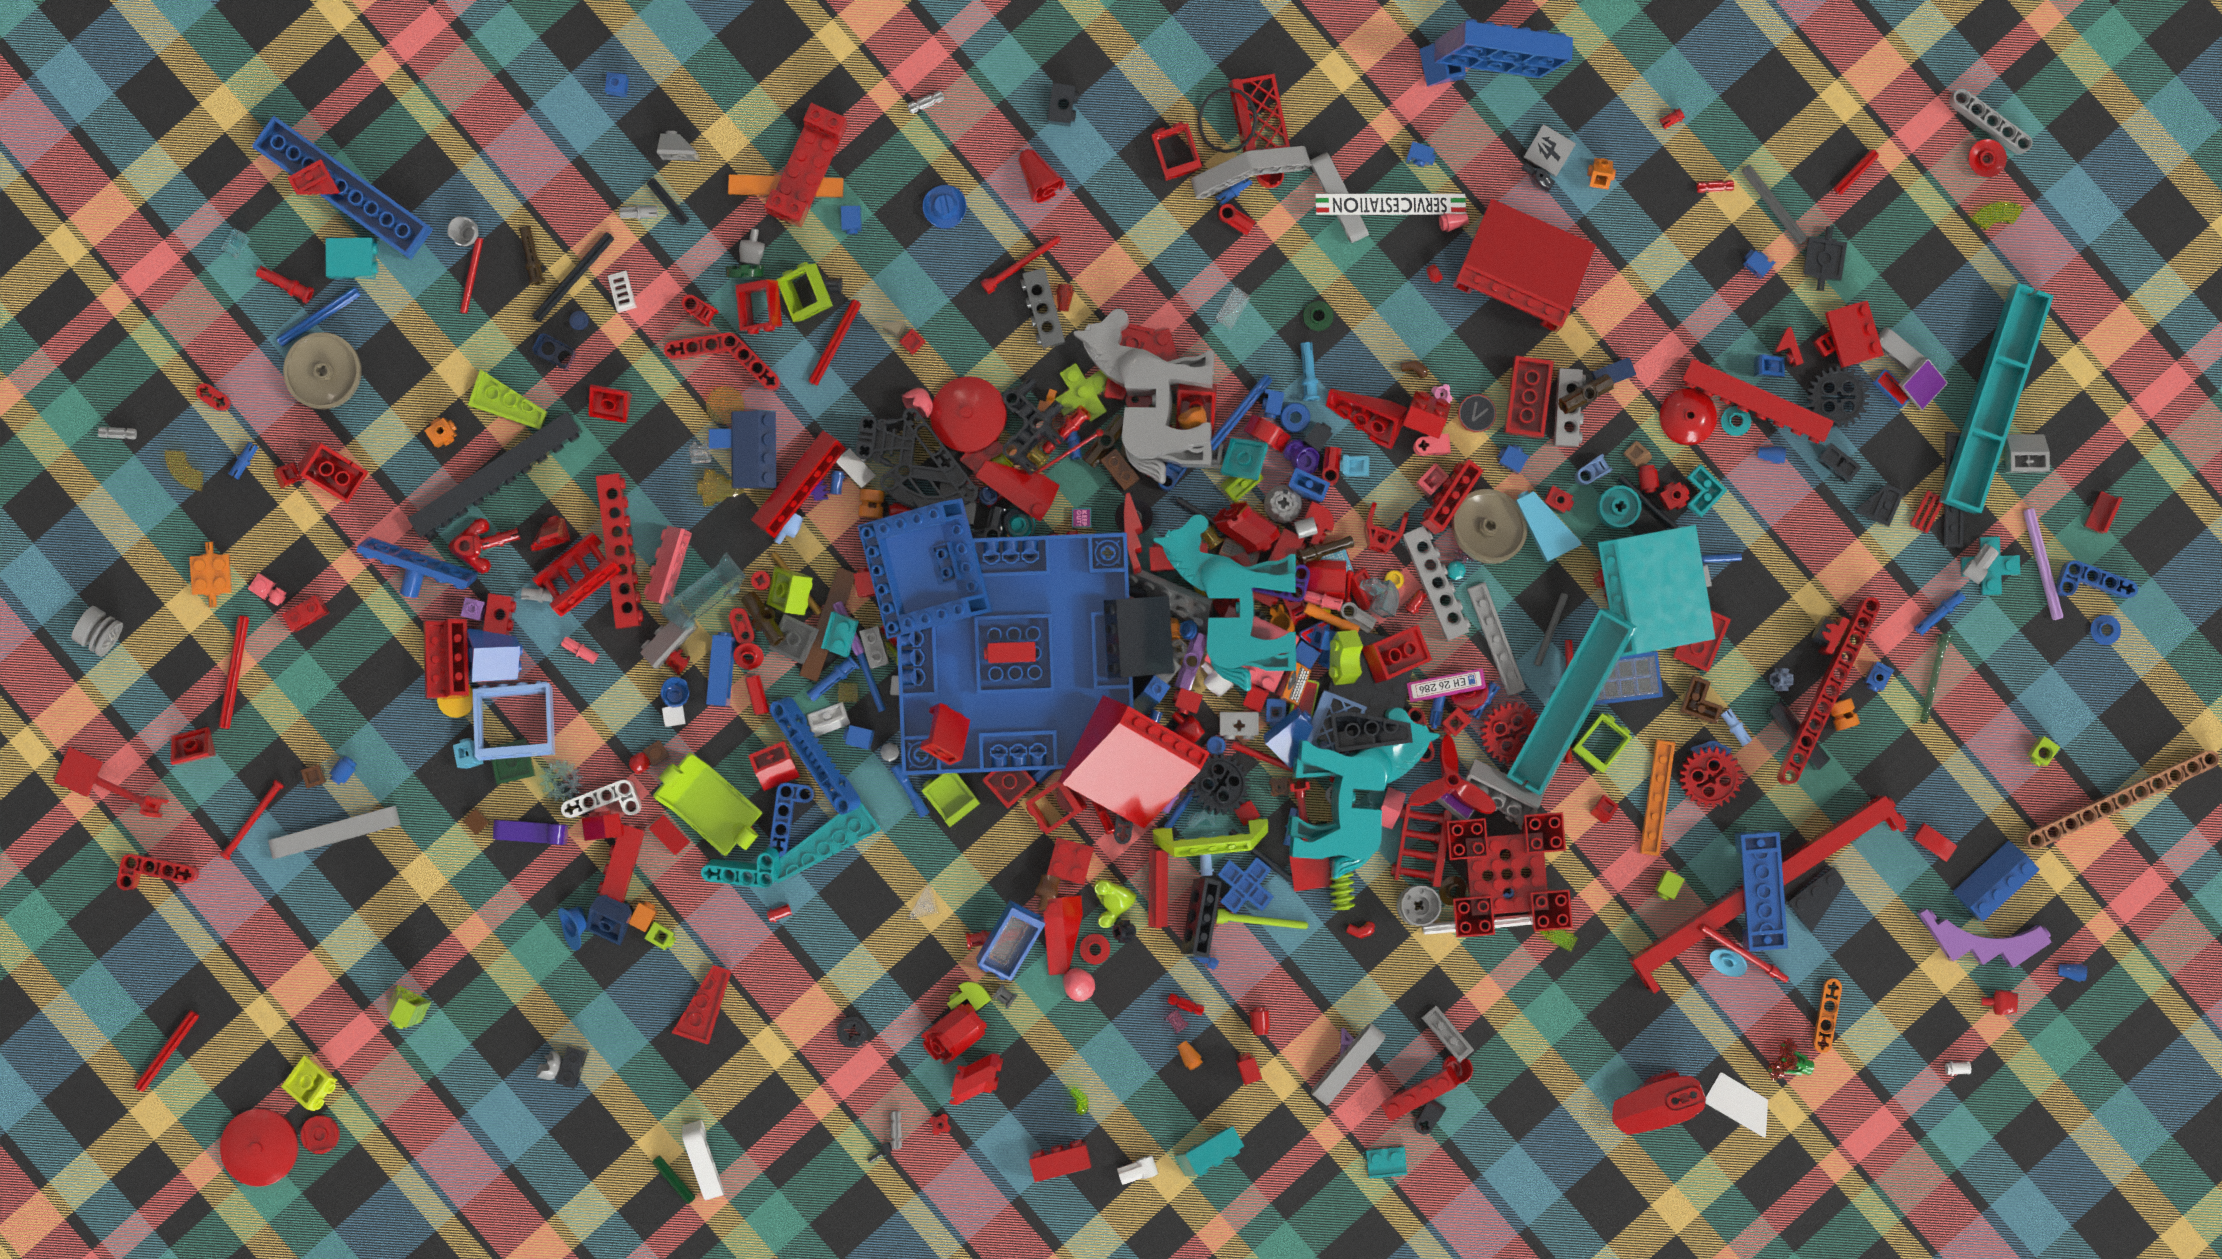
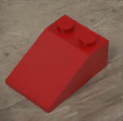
M1179 383L1176 429L1184 430L1178 421V417L1182 413L1193 407L1202 406L1206 412V421L1211 423L1212 438L1215 428L1217 384H1213V388Z
M1419 625L1375 641L1362 648L1375 683L1386 681L1432 661Z

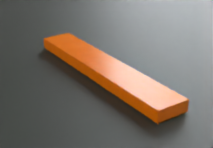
M729 175L728 194L769 196L772 189L776 190L782 176ZM824 177L816 197L843 198L844 179Z
M1655 740L1639 851L1641 854L1659 856L1676 742Z

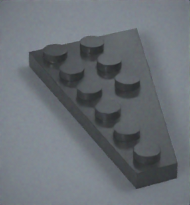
M1128 564L1129 586L1144 589L1148 597L1169 596L1170 614L1182 622L1194 621L1197 624V631L1207 636L1208 618H1213L1212 599L1143 570L1134 575L1131 565Z

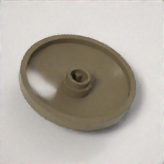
M325 332L309 334L298 340L289 350L283 367L284 380L289 392L300 403L314 409H332L348 401L359 386L362 372L359 356L353 346L343 338Z
M1480 489L1466 496L1452 517V531L1457 544L1468 556L1479 562L1497 564L1511 559L1523 547L1527 536V522L1517 503L1511 497L1497 490Z

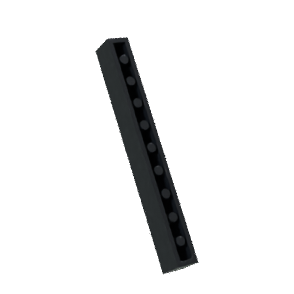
M565 412L407 519L420 538L429 539L437 534L436 530L451 525L455 517H463L469 512L468 509L470 507L481 505L485 501V497L488 495L494 496L501 491L500 487L505 484L507 486L517 480L515 477L521 473L523 475L527 474L536 463L541 464L545 462L549 454L552 452L556 454L564 449L563 445L567 442L573 443L578 440L582 430L569 412Z

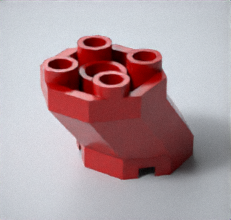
M1246 500L1230 504L1231 508L1226 511L1223 508L1213 517L1217 528L1241 544L1247 554L1259 550L1262 552L1267 551L1271 548V544L1281 536L1275 524L1252 509Z
M960 1004L921 1034V1038H925L923 1047L934 1060L941 1059L943 1060L941 1063L946 1065L985 1035L987 1025L979 1018L970 1004Z
M991 1053L967 1066L958 1064L957 1070H960V1072L957 1071L951 1092V1097H954V1099L951 1098L949 1104L958 1105L982 1092L992 1093V1090L996 1091L999 1077L995 1076L996 1072L1001 1070L1003 1058H1000V1054Z

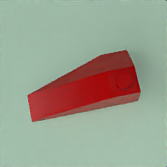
M1335 389L1329 390L1326 406L1343 419H1348L1355 424L1357 430H1363L1370 436V440L1389 449L1393 448L1408 409L1392 401Z
M985 460L975 474L978 479L1038 521L1042 520L1051 507L1060 487L1058 483L1044 474L1033 473L1028 475L1024 469L1009 467L1008 465Z
M558 516L548 518V522L542 524L530 546L531 551L536 552L571 541L565 519Z

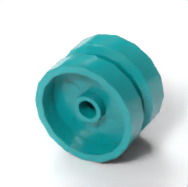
M1624 485L1614 486L1604 491L1596 503V514L1599 520L1605 526L1612 529H1622L1633 524L1641 512V500L1638 494L1632 488ZM1619 504L1621 506V510L1617 511L1618 508H1615V505Z

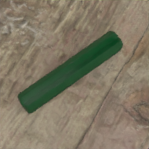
M660 1155L652 1161V1164L687 1204H690L695 1200V1195Z

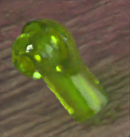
M1074 1086L1069 1094L1077 1101L1076 1112L1079 1115H1084L1089 1109L1088 1096Z

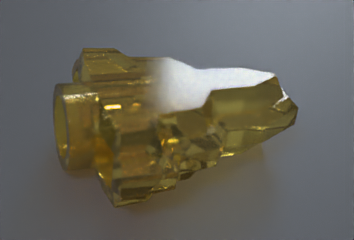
M705 468L703 480L698 479L697 495H702L703 507L714 506L716 502H723L726 497H736L744 493V489H733L732 480H727L724 475L717 474L713 469Z

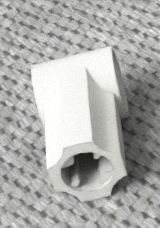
M1152 1155L1117 1168L1122 1185L1141 1178L1147 1179L1158 1174Z

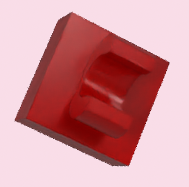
M682 649L678 650V652L674 650L665 661L678 675L685 670L691 658L690 656L686 659L680 656L683 652Z

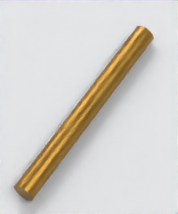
M777 551L770 555L779 568L791 570ZM809 594L808 605L818 616L822 613V610Z

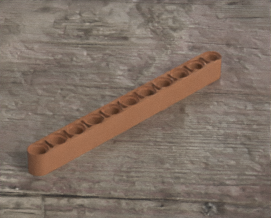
M2211 750L2196 753L2027 832L2023 837V842L2028 848L2038 849L2217 766L2220 759L2219 755ZM2207 754L2211 756V762L2209 764L2205 762V756ZM2190 762L2194 765L2192 772H2189L2187 769V765ZM2172 770H2174L2177 774L2175 780H2172L2170 778V772ZM2155 778L2159 780L2157 788H2154L2152 784ZM2138 786L2142 789V794L2139 797L2135 794V789ZM2120 794H2122L2125 799L2122 805H2120L2117 800ZM2103 802L2107 805V810L2104 813L2100 810V805ZM2086 810L2090 813V818L2087 821L2083 819V813ZM2067 819H2071L2073 823L2070 829L2065 825ZM2050 827H2053L2055 829V834L2053 837H2050L2048 835V829ZM2033 835H2036L2038 838V842L2035 845H2032L2030 841Z

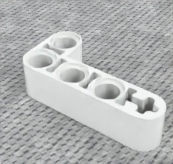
M620 780L564 802L561 806V812L565 817L573 818L619 801L624 813L635 815L640 812L642 805L633 782L630 780ZM623 783H627L630 788L626 794L620 790ZM605 790H609L612 795L608 801L604 800L602 796ZM587 797H591L594 802L590 808L585 805ZM630 801L636 803V809L633 812H630L627 808V804ZM569 804L571 806L580 805L581 807L574 809L573 814L572 812H567Z
M698 1120L683 1125L682 1137L705 1201L724 1195V1189L706 1141V1130L703 1121Z

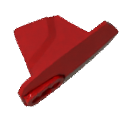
M1672 1068L1649 1077L1629 1094L1615 1100L1612 1109V1121L1627 1135L1661 1129L1694 1118L1696 1114L1704 1110L1706 1097L1699 1080L1691 1075L1680 1076L1678 1071ZM1695 1091L1697 1097H1692L1690 1092ZM1672 1098H1680L1679 1103H1673Z

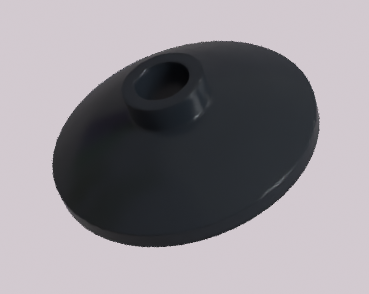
M1132 499L1144 533L1153 522V512L1150 506L1143 500ZM1125 501L1117 507L1115 512L1116 525L1123 533H1125Z

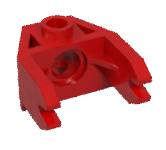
M1372 502L1364 526L1367 549L1387 554L1402 538L1409 513L1404 512L1399 529L1393 532L1373 525L1372 520L1377 503Z

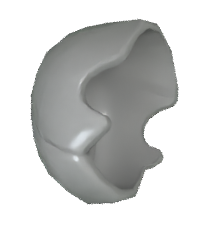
M457 216L448 224L447 234L453 239L455 244L470 246L478 237V226L468 217Z
M550 1051L549 1055L545 1056L547 1063L538 1066L536 1073L538 1078L553 1080L559 1074L562 1064L561 1055L558 1052Z

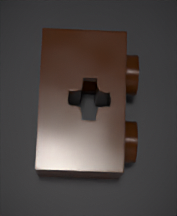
M1116 448L1101 460L1102 465L1124 492L1139 481L1140 478Z

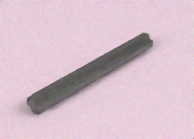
M1747 165L1743 168V175L1798 244L1804 242L1807 236L1752 166Z

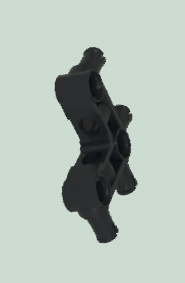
M1029 375L1018 388L1015 387L1007 390L1003 395V401L1016 417L1019 416L1024 422L1021 430L1015 436L1012 435L1003 446V454L1014 465H1019L1028 475H1032L1034 472L1029 467L1036 471L1037 465L1026 456L1044 437L1055 447L1060 445L1058 441L1060 443L1064 441V438L1053 429L1052 419L1064 407L1055 399L1043 412L1027 400L1026 395L1037 385V382ZM1017 397L1016 402L1011 404L1010 400ZM1043 421V425L1037 428V423ZM1017 449L1014 455H1009L1011 450Z

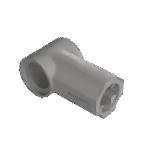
M1313 517L1294 522L1299 539L1318 533Z
M1984 544L1974 559L1970 560L1964 567L1962 574L1976 584H1979L1987 575V569L1999 553L1992 546Z
M1351 602L1343 604L1341 611H1338L1341 619H1346L1360 626V629L1369 634L1377 619L1362 611ZM1346 606L1352 609V615L1350 617L1344 614V608Z

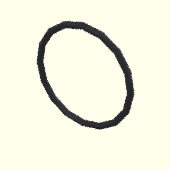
M1232 87L1217 89L1208 95L1201 105L1198 115V128L1202 139L1214 151L1222 153L1236 152L1246 146L1255 134L1258 122L1256 108L1251 98L1242 90ZM1232 91L1239 93L1247 99L1253 111L1254 122L1251 133L1245 142L1236 148L1225 150L1215 147L1207 140L1202 129L1201 119L1204 107L1212 97L1220 92Z

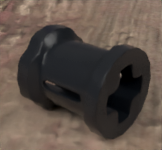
M823 277L827 292H838V294L842 295V277H839V279Z

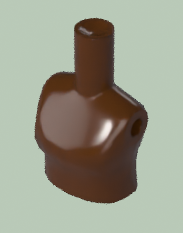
M1041 875L1040 882L1035 890V894L1041 897L1038 906L1039 910L1045 911L1048 899L1057 898L1060 878L1051 875Z

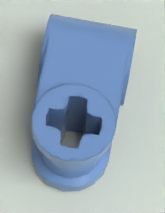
M1603 454L1590 461L1589 464L1575 473L1577 484L1581 486L1588 485L1613 470L1612 467L1609 468ZM1582 471L1588 473V481L1581 479L1580 474Z

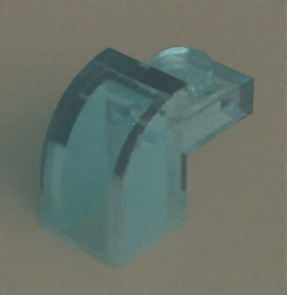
M1377 578L1362 580L1360 588L1373 595L1369 610L1382 618L1395 616L1399 605V592L1395 584L1391 580L1381 582Z

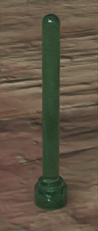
M1937 634L1936 641H1938L1937 645L1939 646L1920 718L1922 724L1928 722L1946 647H1949V644L1952 643L1953 636Z

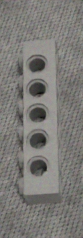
M1422 526L1403 534V541L1446 641L1470 632L1468 629L1471 627L1467 617H1463L1461 610H1463L1462 604L1459 599H1455L1453 594L1456 592L1454 585L1451 581L1448 582L1446 578L1448 574L1444 564H1440L1438 559L1440 557L1437 546L1433 547L1431 543L1433 537L1430 530ZM1423 542L1427 545L1425 553L1418 551V543ZM1427 560H1431L1435 564L1434 569L1431 571L1425 568ZM1434 578L1442 580L1440 588L1433 586L1432 580ZM1442 595H1446L1450 599V603L1447 606H1443L1440 603ZM1449 613L1457 615L1456 623L1452 624L1448 621L1447 616Z

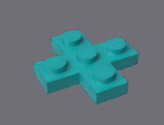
M1980 537L1979 550L1984 544H1987L1999 553L1987 569V575L1980 582L1981 595H2001V575H2020V555L2001 556L2000 537ZM1960 557L1961 577L1965 576L1962 574L1964 567L1974 557Z

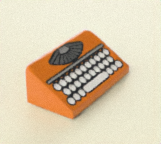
M1296 662V671H1290L1280 699L1298 706L1311 670Z

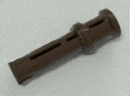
M531 226L521 227L519 231L527 261L525 269L528 270L530 278L528 283L529 285L545 283L546 279L542 275V263L538 261Z
M1351 536L1323 545L1313 544L1310 548L1297 549V560L1300 565H1306V562L1313 560L1319 561L1323 556L1353 548L1354 540Z

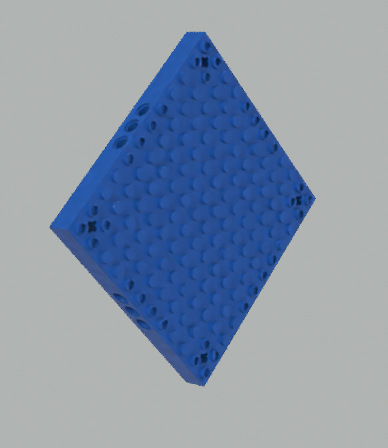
M1127 533L973 538L992 612L897 636L902 775L1065 769L1103 695L1134 709L1132 677H1108L1104 600L1129 599ZM1105 548H1110V551L1114 553L1110 555L1111 558L1109 559L1106 558V555H1102V551H1105ZM1035 642L1036 662L988 663V659H984V647H988V643ZM939 703L946 704L949 708L962 713L963 716L970 719L962 760L952 765L941 761L927 753V757L924 756V760H920V757L916 756L921 742L929 738L933 714L929 713V708Z

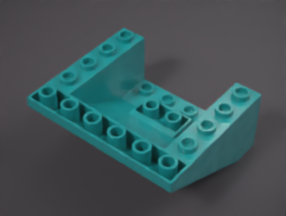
M1696 525L1598 542L1609 610L1638 626L1621 657L1716 639Z

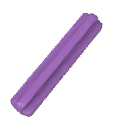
M842 601L833 604L836 613L848 616ZM855 633L852 643L855 655L864 652L857 633Z

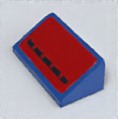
M1886 369L1872 382L1899 409L1910 399L1899 386L1900 382Z

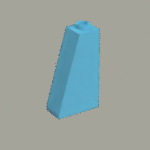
M1527 490L1517 495L1519 499L1515 502L1527 522V527L1545 563L1582 545L1581 541L1534 491L1529 493Z

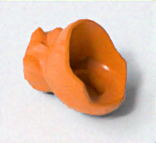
M1202 406L1193 407L1178 417L1180 426L1184 430L1208 423L1206 421V412Z

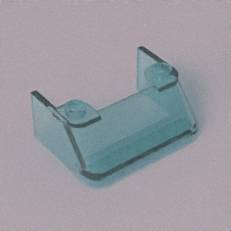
M726 552L723 554L719 564L675 598L668 595L659 611L679 628H686L688 630L696 624V619L727 596L737 594L741 590L739 587L746 576Z

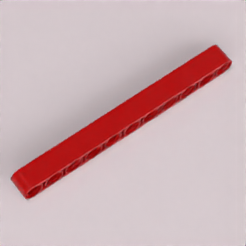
M1868 597L1857 605L1777 773V780L1781 785H1791L1799 780L1880 610V602L1875 597ZM1867 602L1870 603L1872 606L1871 611L1867 610L1866 608ZM1859 619H1861L1864 623L1863 628H1861L1858 625ZM1850 636L1856 639L1855 645L1850 642ZM1842 653L1848 656L1847 662L1842 659ZM1834 670L1839 671V679L1834 676ZM1827 686L1832 690L1831 696L1826 693ZM1819 703L1824 707L1823 713L1818 710L1817 706ZM1811 720L1814 721L1816 725L1814 730L1809 725ZM1802 737L1806 738L1808 742L1806 747L1801 743ZM1794 754L1799 757L1798 764L1793 760ZM1786 771L1791 774L1790 781L1785 778Z

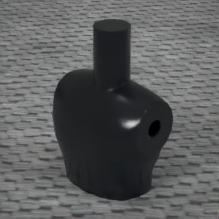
M1524 163L1521 167L1523 171L1530 175V181L1536 188L1547 193L1554 185L1555 180L1545 170H1535L1527 163Z

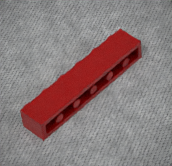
M822 431L751 520L759 528L775 538L844 453L846 448L837 439Z

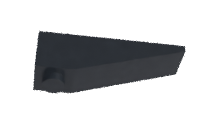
M1352 711L1331 713L1336 752L1413 743L1411 723Z

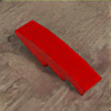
M1126 493L1124 528L1125 533H1127L1128 557L1133 574L1135 575L1141 572V566L1136 554L1142 553V547L1137 535L1143 533L1131 495Z

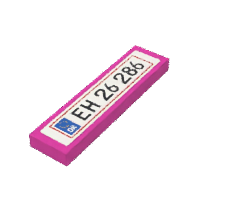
M1483 668L1410 682L1407 683L1410 702L1413 703L1486 688Z

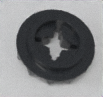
M847 1017L838 1025L837 1037L846 1047H858L867 1038L868 1028L865 1022L858 1017ZM856 1024L855 1031L860 1035H854L849 1040L850 1033L844 1029H851Z

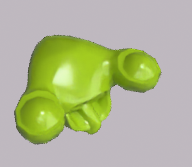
M1106 879L1097 880L1094 884L1096 896L1107 909L1106 912H1103L1098 917V924L1103 928L1111 927L1118 917L1134 904L1137 895L1132 890L1116 885Z

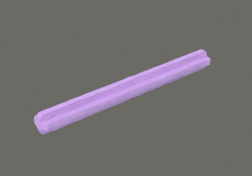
M2030 508L2024 510L2023 513L2051 617L2053 620L2063 618V613L2035 509Z

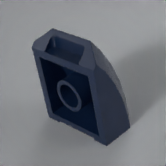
M608 895L597 896L589 910L586 930L621 946L632 914L629 905L612 899Z

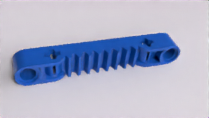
M784 697L772 702L770 705L772 717L839 814L845 815L859 808L861 803L859 795L844 775L839 774L840 770H835L836 764L830 762L832 758L826 756L828 752L822 750L823 745L817 743L819 739L813 737L815 733L809 731L810 726H807V719L796 702L791 697Z

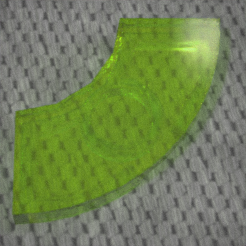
M2011 202L1989 204L1980 209L1970 221L1984 230H1988L1997 222H2007L2013 225L2024 207Z

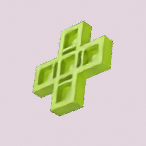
M1075 363L1060 373V376L1069 388L1067 392L1056 398L1058 403L1064 407L1061 410L1063 416L1077 409L1079 405L1085 407L1091 414L1090 422L1107 412L1097 395L1105 390L1107 376L1101 370L1086 379Z

